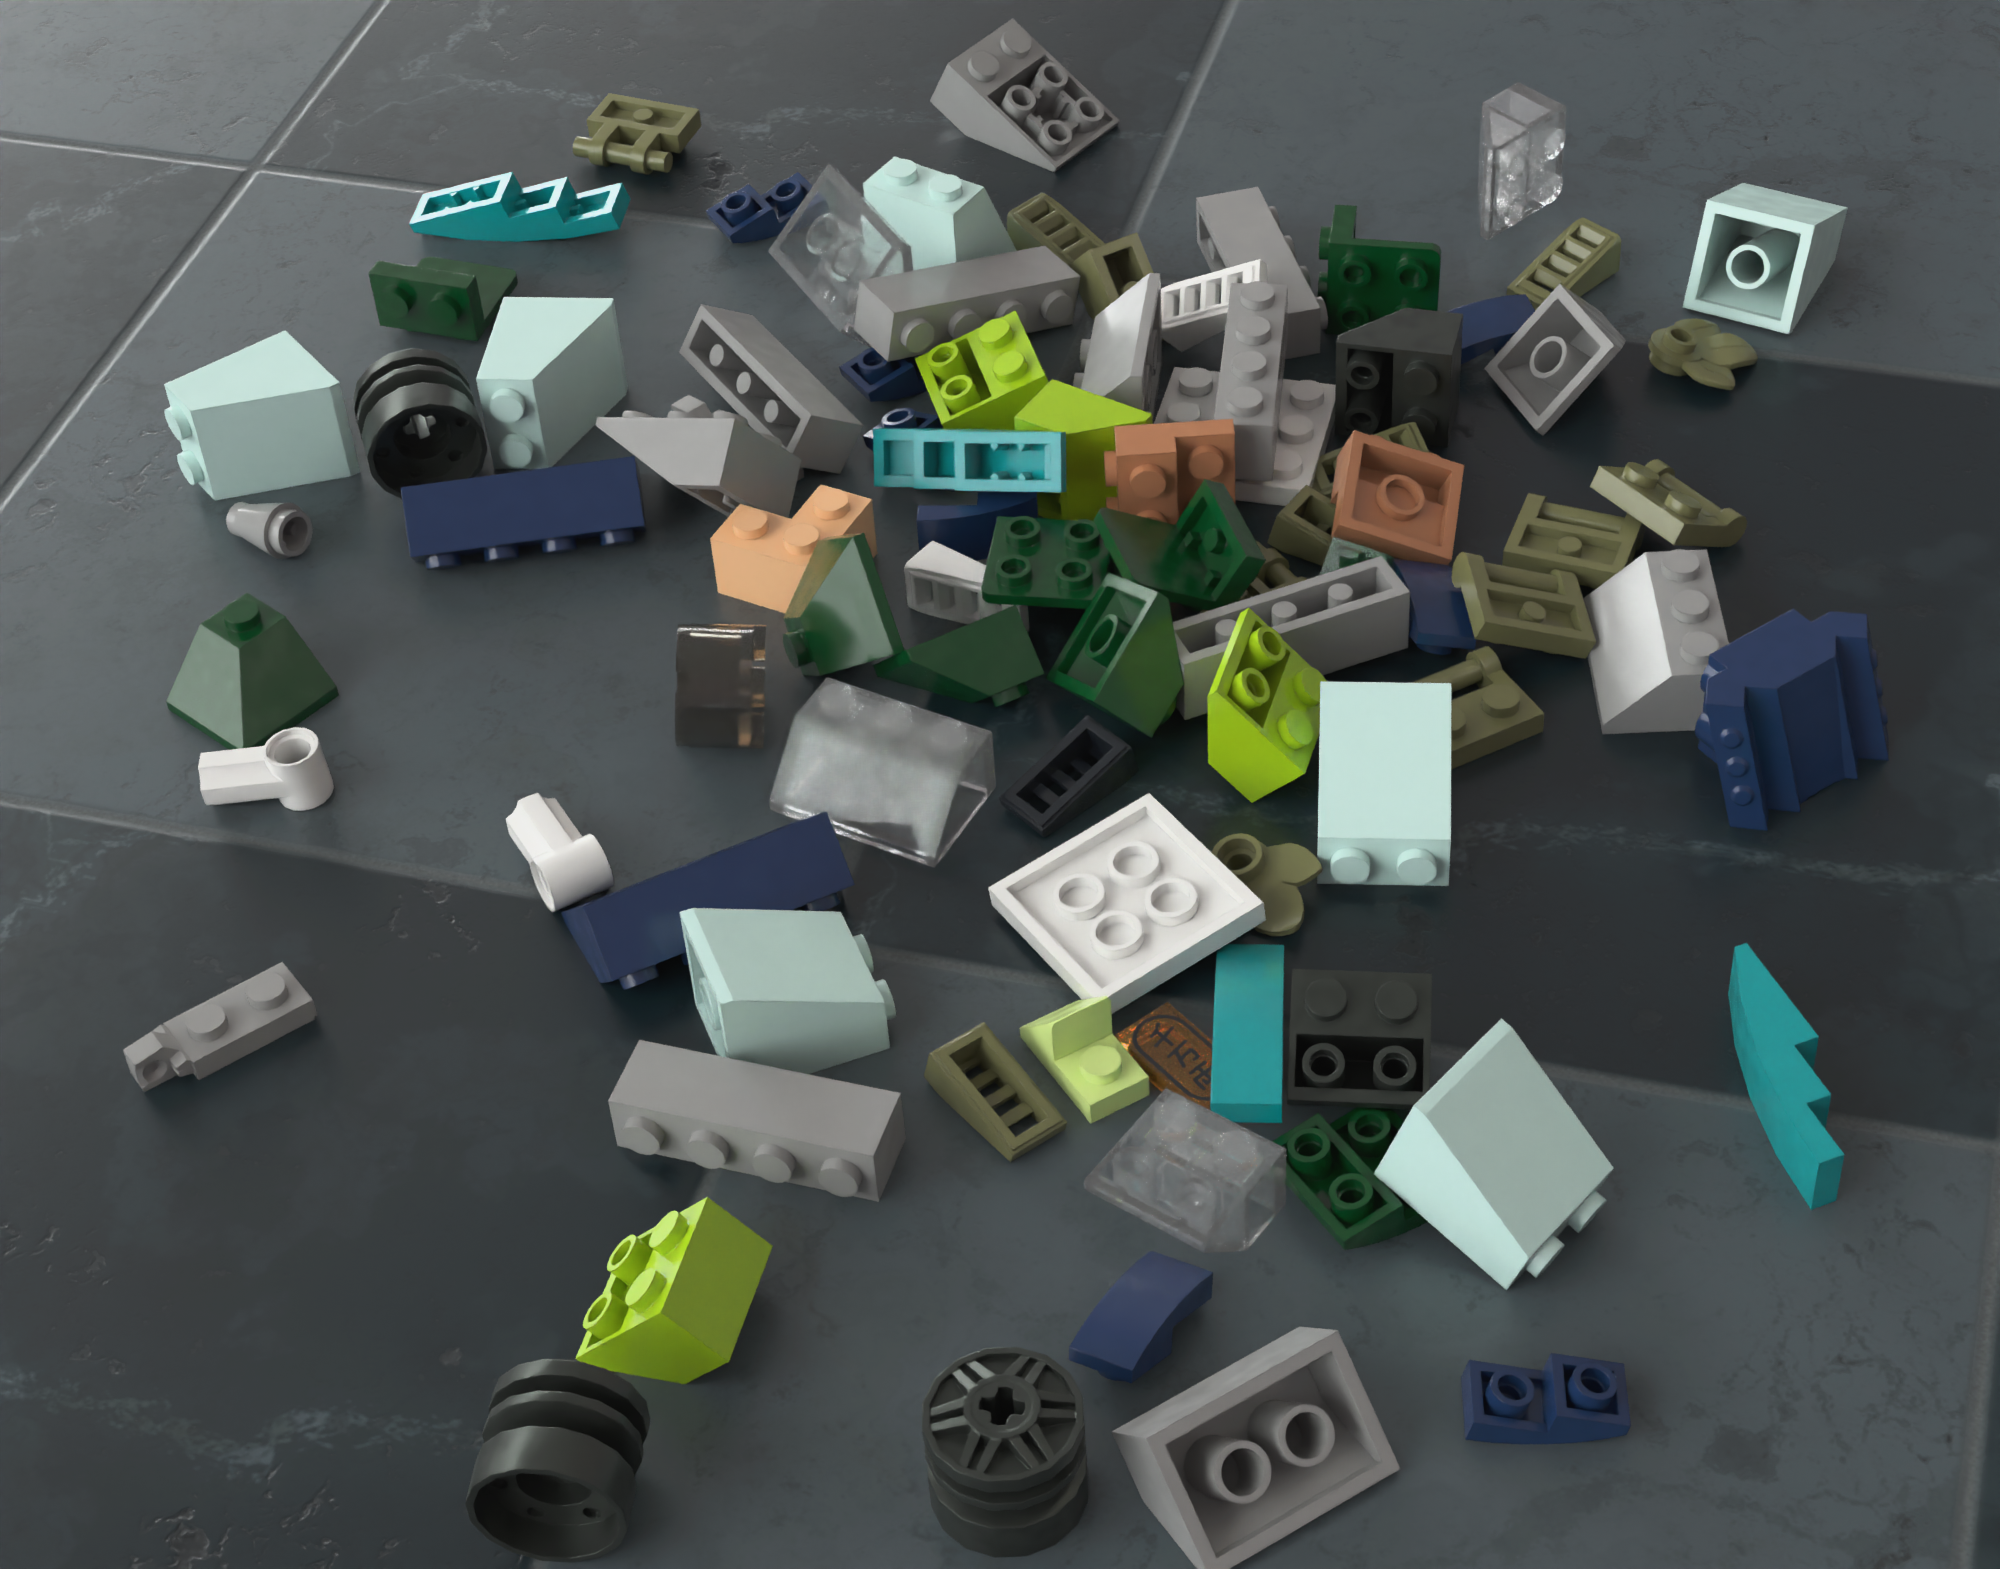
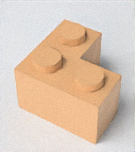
M820 484L792 519L739 504L710 538L718 593L786 613L819 540L831 536L864 533L873 559L878 554L872 499Z

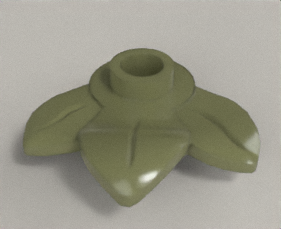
M1698 318L1679 320L1673 326L1657 329L1651 334L1648 342V347L1651 351L1649 360L1658 370L1673 376L1689 375L1693 380L1701 384L1726 390H1733L1735 386V379L1730 369L1753 365L1758 360L1756 351L1744 339L1731 333H1721L1717 324Z
M1243 833L1232 834L1221 839L1214 846L1211 853L1264 902L1266 921L1254 927V929L1269 936H1284L1299 930L1304 920L1305 909L1302 896L1297 887L1307 884L1322 872V865L1316 856L1307 848L1294 843L1266 847L1255 837Z

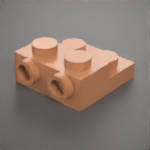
M1233 419L1114 426L1115 450L1104 451L1106 487L1117 486V497H1106V508L1175 525L1204 479L1224 484L1235 503V431Z
M1354 430L1337 456L1330 503L1336 504L1331 538L1402 560L1449 565L1453 555L1464 465L1441 458L1434 453L1415 450L1387 441L1377 435H1368Z

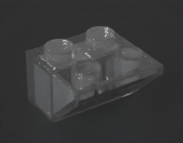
M1519 82L1482 103L1477 194L1480 236L1487 240L1560 197L1562 188L1563 149L1566 140V106Z
M1165 1088L1084 1179V1189L1204 1253L1247 1251L1286 1204V1148Z

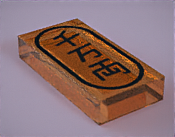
M1166 1002L1115 1034L1118 1041L1149 1076V1081L1196 1124L1205 1130L1216 1123L1211 1122L1210 1112L1212 1040L1169 1002Z

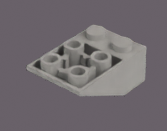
M1013 18L950 61L930 99V102L964 135L1052 172L1057 171L1115 128L1120 122L1114 114Z
M624 411L622 417H597L596 426L672 485L729 517L739 504H743L789 518L802 460L782 448V441L779 438L756 432L748 427V420L745 417L725 411L714 412L713 418H699L693 414L681 411H670L667 418H654L651 415L638 411Z

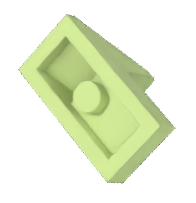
M1107 996L1077 1000L1019 1028L1021 1039L1090 1124L1150 1095L1149 1076L1112 1033L1111 1000Z

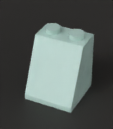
M893 157L863 183L872 278L1017 251L983 186L898 157Z
M1741 183L1708 199L1683 308L1785 334L1792 333L1835 261L1848 208L1746 183Z
M503 297L476 377L494 469L534 470L552 467L596 425L597 417H604L626 395L628 385L613 298Z
M282 331L164 384L170 407L164 411L165 418L172 433L180 441L183 450L182 453L177 455L180 469L191 485L198 483L214 500L346 478L360 473L340 382L287 331Z
M1321 681L1317 859L1321 863L1323 870L1317 876V884L1449 886L1451 851V683Z
M691 908L680 912L695 1005L717 1056L811 1074L890 1048L887 1020L896 1017L892 994L884 979L874 981L871 975L874 971V966L868 944L862 934L852 936L841 912Z
M1501 1018L1413 1105L1375 1170L1374 1175L1507 1290L1525 1270L1537 1278L1551 1264L1565 1246L1556 1237L1568 1225L1579 1233L1594 1218L1607 1201L1597 1191L1614 1168L1514 1029Z

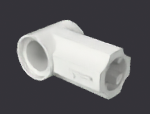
M293 727L274 734L266 742L265 746L200 754L198 765L200 791L206 806L279 798L284 807L293 811H305L323 804L331 796L334 789L333 780L319 739L313 731L306 728Z
M535 793L517 802L513 813L506 818L508 832L530 864L536 887L550 911H558L613 887L614 882L611 868L599 842L592 834L582 836L555 798L547 799L539 793Z

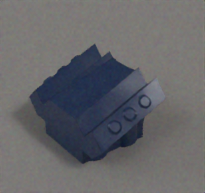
M1791 609L1709 654L1708 665L1700 681V687L1705 694L1703 710L1695 726V735L1699 739L1698 749L1718 765L1730 827L1768 831L1769 809L1801 812V803L1808 800L1810 796L1844 778L1858 779V758L1889 761L1887 708L1883 706L1882 702L1883 685L1877 673L1878 656L1877 651L1873 649L1867 614L1830 611L1811 622L1796 610Z

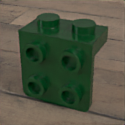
M1335 205L1331 227L1321 226L1319 241V259L1328 260V272L1320 271L1317 293V297L1321 296L1327 310L1328 326L1325 334L1341 335L1404 308L1438 311L1442 253L1440 247L1434 243L1356 238L1357 206Z
M425 257L416 266L377 261L368 273L380 326L472 341L479 340L498 313L503 297H509L518 284L517 274L513 269L438 257Z
M1204 479L1175 525L1104 507L1100 508L1094 517V522L1103 538L1104 546L1110 552L1122 578L1157 591L1167 597L1169 602L1181 604L1193 611H1202L1203 609L1210 611L1238 602L1249 585L1256 579L1266 561L1225 485Z
M998 516L981 585L982 599L990 604L1087 609L1107 574L1111 573L1118 576V568L1110 552L1104 546L1103 538L1094 521L1088 519L1061 520L1032 518L1029 516Z

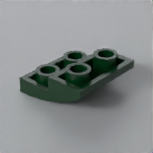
M1356 1107L1330 1124L1317 1113L1260 1148L1262 1158L1344 1250L1379 1243L1428 1222L1374 1175L1375 1170L1404 1123L1392 1109Z

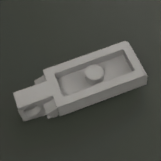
M281 962L164 1022V1025L160 1024L153 1031L123 1051L130 1073L141 1089L146 1092L176 1075L182 1077L194 1074L200 1080L315 1020L317 1012L313 999L285 964Z

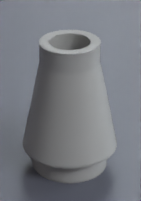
M238 502L230 508L226 518L227 528L231 534L244 538L276 559L282 560L302 554L309 546L312 538L313 529L309 516L294 503L249 504Z

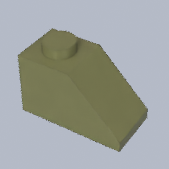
M1137 232L1092 248L1069 264V267L1081 276L1078 290L1088 315L1093 320H1095V316L1148 273H1153Z

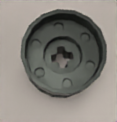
M411 348L389 353L366 369L356 383L352 404L371 476L384 491L402 499L400 487L476 477L483 467L488 449L467 376L453 359L434 350Z
M1021 1347L985 1348L956 1359L934 1378L922 1402V1434L925 1443V1459L928 1463L930 1501L942 1529L964 1548L995 1558L1028 1556L1056 1545L1078 1525L1089 1500L1083 1396L1070 1372L1049 1356Z
M541 1359L518 1364L499 1377L492 1393L488 1409L490 1414L482 1433L484 1443L475 1461L465 1501L470 1522L488 1540L512 1553L537 1560L574 1563L600 1558L619 1547L628 1530L637 1488L634 1476L643 1459V1443L648 1435L651 1420L647 1401L631 1383L605 1368L577 1360Z

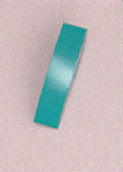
M509 172L423 194L409 225L414 233L464 240L523 242L566 239L620 229L631 198L623 183L576 194L568 177L521 188L514 173Z
M933 428L873 429L874 487L955 489V491L1066 492V432Z
M1747 943L1735 946L1728 996L1737 1056L1750 1100L1772 1148L1812 1210L1836 1201L1845 1155L1826 1130L1831 1093L1813 1071L1819 1036Z
M1226 944L1217 950L1211 1069V1122L1282 1123L1284 945Z

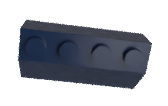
M635 456L400 487L410 557L416 563L426 562L427 570L462 566L461 556L483 553L485 562L514 560L520 558V548L542 546V551L545 555L567 553L578 550L577 541L600 538L602 547L625 545L636 542L635 533L647 531L640 470Z
M825 811L779 827L561 913L566 926L599 982L605 983L619 979L623 990L660 976L656 964L680 955L683 964L688 965L680 918L681 911L691 908L793 910L798 907L801 908V911H825L841 904L837 892L851 887L855 883L828 813Z

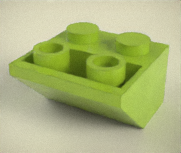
M1016 310L1001 318L992 319L980 328L950 342L939 344L931 351L915 358L944 429L1015 430L1014 417L1049 383Z
M1052 379L1014 417L1015 430L1066 432V492H1037L1039 516L1047 519H1088L1094 521V517L1100 508H1106V497H1117V486L1106 487L1104 451L1115 450L1114 426L1153 424L1152 414Z
M1247 608L1238 617L1207 696L1208 763L1253 803L1306 773L1320 733V682L1327 681L1317 669L1311 667L1293 650L1275 629L1268 626L1250 608Z
M708 1197L680 1213L675 1210L671 1211L662 1218L657 1226L638 1237L635 1235L627 1236L619 1243L609 1258L607 1270L611 1272L603 1294L594 1301L585 1315L583 1327L587 1332L575 1359L609 1371L680 1384H687L728 1363L773 1246Z

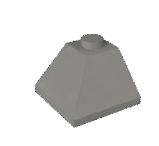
M1559 284L1484 369L1538 433L1544 435L1617 355L1626 340L1597 308Z

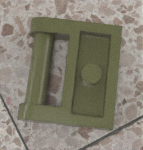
M1654 459L1645 466L1634 462H1628L1625 467L1599 466L1590 485L1592 489L1673 545L1730 547L1742 537L1747 527L1746 517L1730 507L1720 508L1677 479L1674 469L1659 459Z
M1528 493L1503 550L1502 565L1550 574L1554 569L1573 572L1577 577L1579 585L1597 589L1633 561L1636 551L1641 547L1646 526L1628 513L1625 517L1554 504L1548 502L1547 496Z
M1461 552L1456 557L1452 568V583L1454 587L1462 590L1475 639L1494 644H1505L1544 651L1550 654H1561L1586 659L1595 645L1596 639L1575 573L1554 569L1550 574L1487 563L1484 562L1481 555Z
M1489 646L1469 652L1466 661L1412 682L1451 683V693L1473 684L1480 688L1451 700V770L1543 732L1544 712L1502 670L1496 653Z

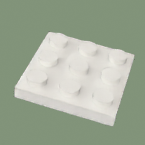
M1174 367L1154 424L1214 420L1220 372L1208 371L1199 367ZM1283 379L1273 481L1235 480V500L1286 506L1305 485L1312 488L1320 456L1325 454L1335 421L1336 385L1319 383L1313 380L1297 381Z
M1150 793L988 887L992 906L1081 999L1107 996L1111 1000L1112 1014L1266 921L1264 902Z

